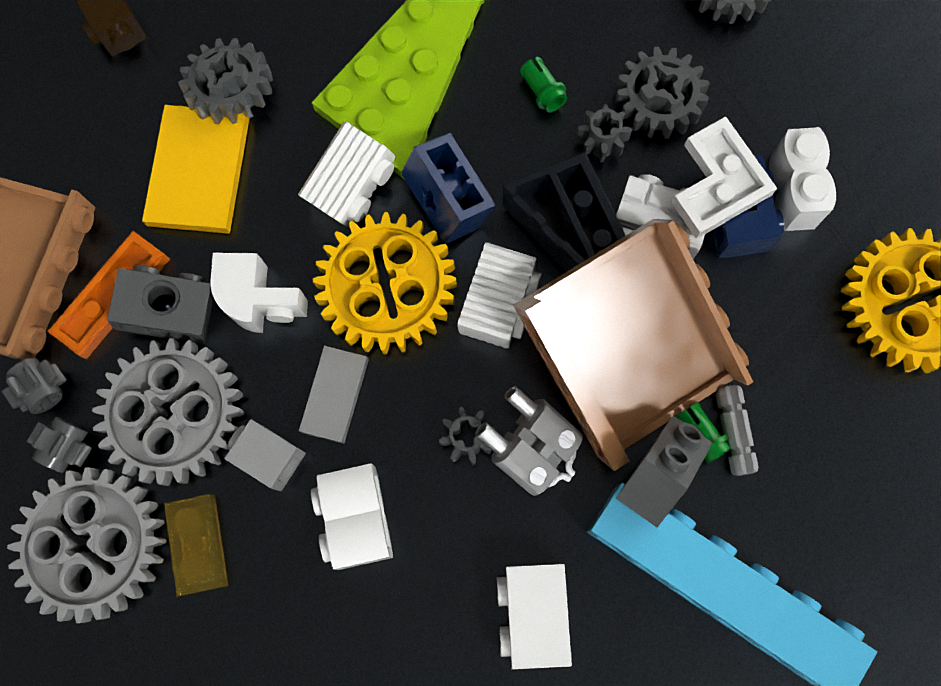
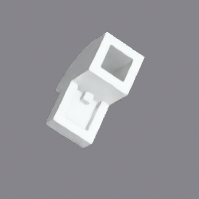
M213 253L211 269L212 295L217 305L239 326L252 332L263 333L264 316H267V320L278 323L292 322L294 317H307L308 300L299 288H266L268 267L257 253Z

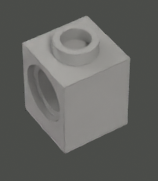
M250 419L246 426H240L232 435L228 443L230 451L225 460L269 488L282 491L306 453Z

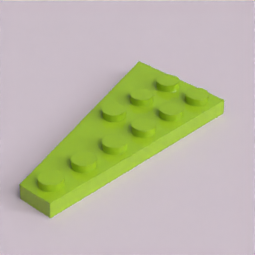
M406 0L312 102L314 110L338 129H340L344 121H347L387 147L395 155V160L392 162L394 164L393 171L403 178L401 173L413 148L425 143L428 128L435 112H438L461 58L462 48L466 39H469L474 28V20L481 4H484L485 0Z

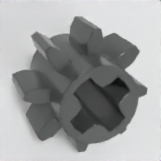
M604 104L603 108L595 113L587 110L584 116L585 125L578 126L576 136L577 139L586 140L583 153H591L599 157L600 162H604L605 157L612 153L621 156L624 150L623 142L629 140L632 128L622 127L625 112L617 113L609 109L607 104Z
M29 358L10 368L6 374V382L9 387L1 392L13 409L20 407L22 412L29 410L32 414H39L51 409L62 399L63 395L59 385L67 380L56 364L50 365L47 360L39 362L36 358Z
M460 407L458 412L460 418L454 422L449 419H443V425L450 431L449 436L439 439V443L441 446L453 445L452 462H456L461 455L469 456L472 465H476L475 454L481 450L491 454L493 450L477 436L474 437V445L471 447H465L463 440L455 441V438L462 435L461 428L465 426H470L472 433H476L478 427L482 425L484 411L480 410L475 417L466 416L463 407Z
M55 417L52 424L47 426L38 422L27 440L28 443L32 444V447L37 448L31 458L41 465L61 473L65 472L69 464L81 467L92 449L87 443L83 442L88 432L59 417Z

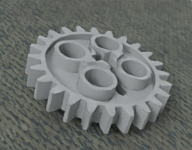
M169 338L166 349L160 343L153 340L150 342L149 354H146L137 347L133 348L134 362L130 363L119 358L117 361L122 372L119 375L109 372L105 374L106 378L113 384L111 389H97L96 393L107 399L105 405L94 407L92 412L104 416L105 420L95 425L93 431L108 435L98 444L99 448L108 451L115 450L108 462L115 465L124 464L122 470L124 475L134 477L139 473L140 482L151 484L156 476L157 484L169 486L172 476H174L177 482L186 484L189 480V470L195 475L205 476L204 462L208 461L218 466L221 464L216 451L219 448L230 450L228 449L229 442L225 438L228 433L234 434L238 429L237 426L231 424L232 418L243 416L245 411L232 404V402L243 397V393L238 389H229L238 380L237 376L231 372L223 373L228 364L220 357L213 360L214 352L207 347L202 348L198 352V345L190 340L182 348L177 340ZM174 371H178L179 379L177 384L173 388L166 390L165 380L167 376ZM195 383H199V388L193 391ZM207 401L209 406L208 414L201 421L195 422L193 418L194 409L201 402ZM143 402L145 408L143 415L133 422L131 418L132 409L136 404ZM172 404L170 406V410L173 413V415L171 416V418L167 419L169 414L165 409L168 405ZM146 431V432L144 433L143 440L140 441V440H139V435H140L142 432ZM172 433L174 436L173 447L167 453L162 454L160 442L166 434Z
M87 467L82 476L79 472L69 470L66 471L65 483L62 480L53 478L48 480L50 493L34 491L32 493L34 500L38 504L35 508L21 506L19 510L28 520L26 524H16L11 527L13 531L22 535L21 541L11 543L7 547L9 550L20 552V558L13 561L8 567L9 569L23 570L24 575L14 585L15 587L31 586L32 589L24 601L26 603H35L43 600L39 611L40 614H53L57 611V621L60 622L69 621L73 616H75L76 623L90 622L93 615L96 620L110 618V607L115 612L128 609L125 595L132 599L142 598L144 594L138 585L139 581H155V576L147 568L149 564L163 563L164 559L153 553V547L165 544L166 539L155 537L153 530L161 527L165 522L161 519L150 518L149 515L159 505L157 502L152 501L141 502L148 490L140 486L131 489L134 480L132 477L122 475L117 479V472L104 469L100 474L98 469ZM93 500L96 508L95 514L87 522L84 518V509L87 503ZM62 515H64V519L71 528H67L61 522ZM123 531L127 538V544L124 551L118 554L114 548V541L118 533ZM58 535L61 545L58 553L53 556L50 551V544L54 536ZM80 535L91 536V537H90V538L88 539V541H87L83 536H80ZM89 548L93 553L85 552V550ZM105 561H109L115 567L114 574H111V569ZM88 567L92 574V580L89 587L85 590L81 585L80 576L83 569Z

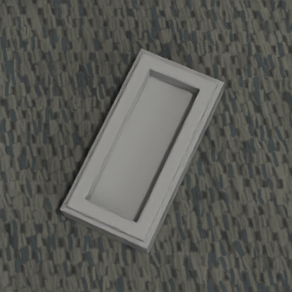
M324 346L299 432L345 444L369 361L367 356Z

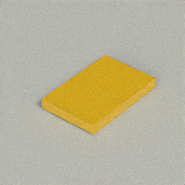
M164 105L142 222L148 227L230 234L250 118L241 113L238 114V120L235 124H232L228 116H224L220 124H215L211 115L202 120L199 118L196 110H190L189 107Z

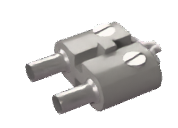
M516 386L511 387L506 392L505 399L522 413L515 422L518 428L513 434L507 432L502 437L490 425L483 423L478 427L475 435L493 450L492 462L529 494L536 496L544 492L548 487L554 486L559 480L564 479L569 482L575 475L572 464L576 458V451L582 442L583 436L547 401L538 399L533 402ZM562 460L566 462L565 468L567 473H560L556 469Z

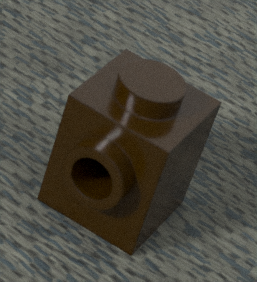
M76 0L87 19L81 22V26L95 46L102 43L112 57L122 51L132 49L137 43L148 38L126 0Z

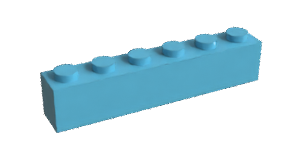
M620 483L614 488L589 527L588 534L813 686H859L877 654L876 650L862 642L865 634L861 630L842 619L837 618L834 623L818 612L822 606L817 601L797 590L791 595L776 585L779 577L760 564L753 562L751 567L747 566L734 557L737 553L736 548L714 535L708 540L693 530L696 522L682 512L672 508L661 524L655 527L616 499L624 487V483Z

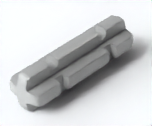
M737 385L719 388L715 395L718 408L723 409V413L720 415L723 434L729 438L726 443L731 448L729 451L732 453V456L728 457L731 473L737 476L753 474L758 471L759 467L756 453H751L750 449L751 446H754L747 410H742L741 406L745 403L743 390Z

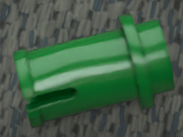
M534 57V62L537 66L530 59L521 67L519 75L526 81L537 97V106L540 109H545L547 112H554L567 101V95L565 94L566 86L562 82L555 80L540 57Z
M698 402L691 405L689 411L686 409L682 411L676 418L682 422L694 425L702 432L704 437L713 442L704 458L705 462L709 464L731 448L726 443L729 439L727 435L721 436Z

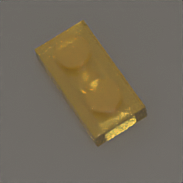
M207 494L165 503L177 597L228 586L215 495Z

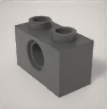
M134 265L132 270L118 268L107 321L114 330L168 339L174 338L181 341L190 340L194 343L205 344L214 298L211 291V283H205V278L190 273H179L178 278L160 275L161 272L158 269L143 265ZM168 294L176 298L172 308L167 311L159 312L152 309L153 301L160 295Z
M672 416L647 450L616 499L652 525L658 527L687 491L713 442L704 437L702 432L694 425L682 422L675 416Z

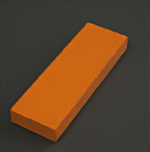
M132 231L48 332L77 355L87 359L113 328L107 321L118 268L132 270L134 265H143L161 271L170 258Z

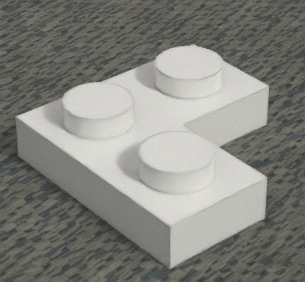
M725 116L688 137L684 146L707 178L675 195L671 203L697 239L772 196L777 187Z

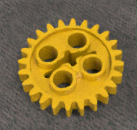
M384 212L381 224H375L373 218L368 214L365 219L366 227L360 229L355 222L350 221L349 226L352 234L347 237L338 231L334 233L339 242L337 248L331 245H324L323 249L330 260L316 261L319 271L325 275L313 278V283L318 289L325 291L318 293L314 298L318 305L327 306L320 314L325 321L335 320L331 329L336 335L348 329L345 340L350 346L355 344L361 337L362 347L365 352H369L375 342H379L383 354L388 353L391 342H396L401 352H405L406 339L411 337L420 346L422 345L420 332L423 329L433 335L437 333L432 321L434 318L447 321L448 314L441 305H454L455 303L454 295L445 291L457 287L456 277L447 275L455 270L454 261L449 259L443 260L449 254L448 246L446 244L435 246L438 241L435 230L423 236L424 226L421 220L409 228L405 214L400 216L396 224L391 223L388 212ZM376 248L382 250L385 268L390 278V287L398 312V316L395 319L390 318L387 300L381 287L382 281L374 256ZM406 250L412 253L411 259L404 264H396L391 261L392 256L398 251ZM359 261H365L370 264L368 270L361 275L349 274L352 265ZM410 290H417L424 294L422 300L415 305L408 306L401 302L402 296ZM368 301L380 303L379 311L371 317L359 315L360 307Z
M908 228L899 237L893 231L885 236L882 242L876 239L866 247L867 252H861L854 259L857 266L854 265L845 274L853 282L848 283L841 289L842 293L853 297V299L844 304L842 310L855 312L856 317L847 323L848 328L861 327L864 331L856 340L857 343H864L868 340L874 343L870 356L874 357L885 351L888 353L887 366L889 367L903 359L905 372L916 370L921 365L924 373H930L937 370L939 366L941 367V295L928 302L921 301L889 315H885L882 309L897 306L909 298L917 299L941 288V238L933 242L931 229L925 230L918 237H916L912 228ZM924 267L932 271L935 280L927 276ZM882 280L891 284L894 294H890L884 289ZM901 320L910 324L913 336L904 331Z

